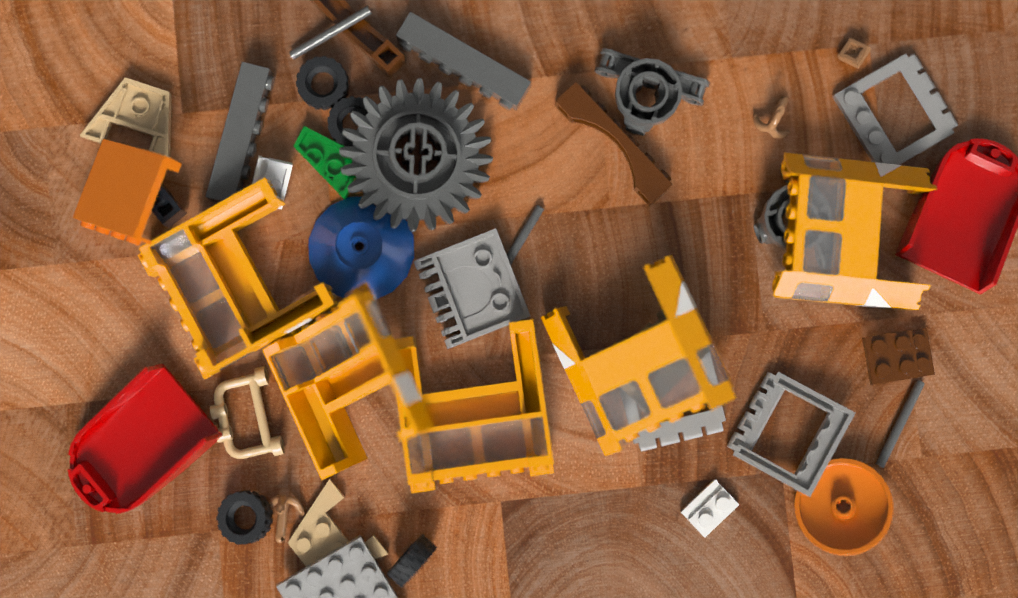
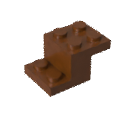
M927 328L862 338L870 385L935 375Z

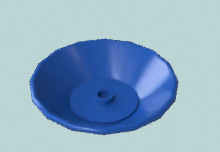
M363 196L348 197L346 200L343 199L330 205L316 220L308 240L309 262L317 280L320 283L330 285L332 288L331 292L336 294V296L347 299L346 295L351 293L352 289L367 281L376 300L392 293L407 277L414 260V236L409 231L407 220L402 219L398 227L393 229L390 226L391 215L386 213L381 219L376 221L373 219L376 206L371 204L362 209L358 204ZM361 242L364 244V248L358 251L356 250V244Z

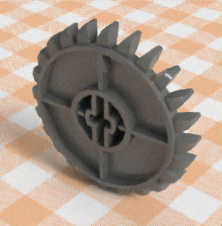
M418 78L413 87V92L408 93L403 80L400 79L396 84V96L393 97L383 85L380 86L378 91L380 103L377 105L372 99L365 96L363 98V106L368 114L364 116L359 112L352 111L350 117L353 123L358 126V129L344 128L342 132L343 137L353 143V146L339 148L341 156L352 159L351 164L341 168L343 175L355 176L356 179L348 185V192L357 193L362 191L364 196L359 201L358 206L362 209L371 204L376 206L373 219L376 221L381 219L386 213L391 215L390 226L393 229L398 227L402 219L407 220L410 232L417 230L419 220H424L426 227L430 231L435 230L436 217L438 216L446 224H452L454 218L451 209L455 208L458 212L466 214L470 209L463 198L466 196L470 199H479L482 194L477 188L472 186L473 183H485L490 178L489 175L478 170V166H485L493 161L492 156L479 154V149L486 147L491 142V137L475 136V133L484 125V119L468 122L466 118L470 115L474 105L468 103L458 110L455 107L459 96L457 90L453 91L445 100L441 99L442 84L440 82L433 86L430 94H425L423 80ZM415 135H420L419 154H425L419 161L418 175L413 174L414 155H408L414 149ZM408 136V143H406L402 151L401 161L403 165H407V172L396 161V158H399L401 154V149L395 148L398 141ZM427 139L435 146L437 151L434 153L431 144H426ZM430 159L438 161L436 168L425 174V167Z

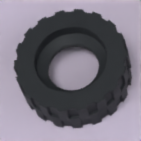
M317 56L307 60L300 67V71L296 76V86L301 98L308 106H312L316 110L323 109L325 111L333 108L336 102L347 97L349 79L345 69L335 59L327 58V56ZM321 72L330 74L334 79L333 89L324 95L316 93L311 86L313 77Z
M349 96V98H343L341 101L336 102L329 111L330 115L327 118L328 130L334 141L344 147L353 146V143L342 135L344 117L352 111L359 112L364 116L368 114L363 106V98Z
M246 490L234 492V494H230L226 499H223L221 506L217 510L218 516H216L217 526L221 530L222 536L226 537L229 542H234L237 545L254 543L264 538L271 529V523H273V510H271V504L265 499V496L258 494L259 492ZM243 505L251 507L256 515L255 523L249 529H241L235 523V512Z
M422 534L397 560L387 575L400 587H403L433 555L437 546Z

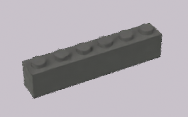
M412 12L408 14L396 34L397 41L399 42L398 45L408 52L411 50L419 54L418 57L426 63L430 64L432 61L439 65V70L445 74L451 75L453 73L458 76V80L464 85L477 87L479 89L478 92L489 99L491 96L496 98L505 109L511 110L513 108L517 111L531 88V81Z
M245 62L241 63L205 196L210 201L219 203L243 190L244 180H248L250 176V158L255 156L257 149L255 139L262 131V113H266L268 109L269 99L266 98L268 91L273 89L275 77H273V73L269 68Z

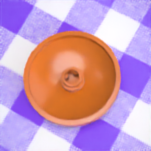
M843 458L830 460L812 495L808 497L797 491L795 496V515L802 532L816 547L834 555L852 556L872 549L885 537L893 518V499L885 480L872 467L857 460Z

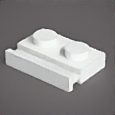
M258 155L252 184L267 178L273 184L272 187L277 191L278 197L284 201L293 164Z
M714 479L680 512L703 537H706L739 504Z

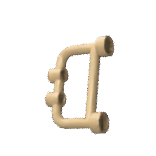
M265 366L255 368V373L221 382L214 392L215 405L210 406V413L213 420H219L220 428L218 430L223 434L217 442H223L227 453L237 459H245L273 452L274 456L285 454V446L281 435L271 437L260 391V386L269 384V375ZM249 384L262 445L237 449L233 443V431L229 425L228 409L223 395L228 389Z

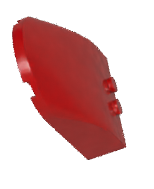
M976 138L956 144L941 158L930 178L931 185H936L937 190L922 193L909 219L895 255L981 295L997 285L1018 229V157L1010 149L998 142Z
M163 363L146 367L74 437L68 455H70V468L67 469L69 479L77 495L91 508L100 512L125 513L139 507L169 484L215 444L223 434Z

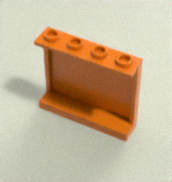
M103 139L72 218L82 221L80 226L94 231L95 229L97 232L108 236L110 234V236L123 241L127 237L125 241L140 246L141 242L151 245L152 241L141 237L166 171L179 172L182 163L165 155Z

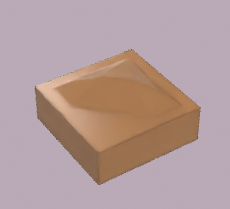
M850 37L838 54V60L859 69L871 51V47Z

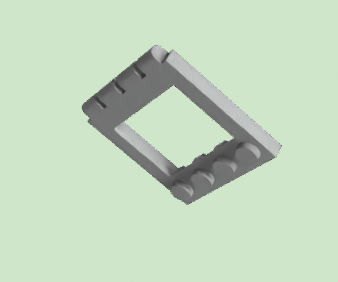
M906 54L902 55L833 96L872 162L900 165L954 133L952 129L958 126L950 111L944 115L941 112L947 108V105L939 92L930 94L929 91L934 89L935 85L927 72L918 74V71L923 66L915 54L910 57ZM901 71L936 130L901 151L896 152L861 93Z
M707 353L699 362L709 383L713 386L716 384L709 353ZM658 369L650 372L648 377L657 375L659 373ZM619 386L628 424L640 420L636 402ZM721 405L713 410L685 416L671 423L670 421L661 422V427L654 431L648 432L647 429L638 432L639 437L633 439V444L638 443L642 452L657 448L656 438H659L662 447L680 442L678 435L680 432H682L684 441L702 437L701 427H705L707 435L722 432V422L726 421L723 407Z
M767 372L760 384V387L766 390L767 393L764 394L758 390L756 391L748 406L756 411L755 415L748 411L744 413L737 428L745 433L741 435L734 432L727 447L734 450L733 456L810 497L852 421L855 412L780 372L776 376ZM785 390L827 412L795 474L752 452Z

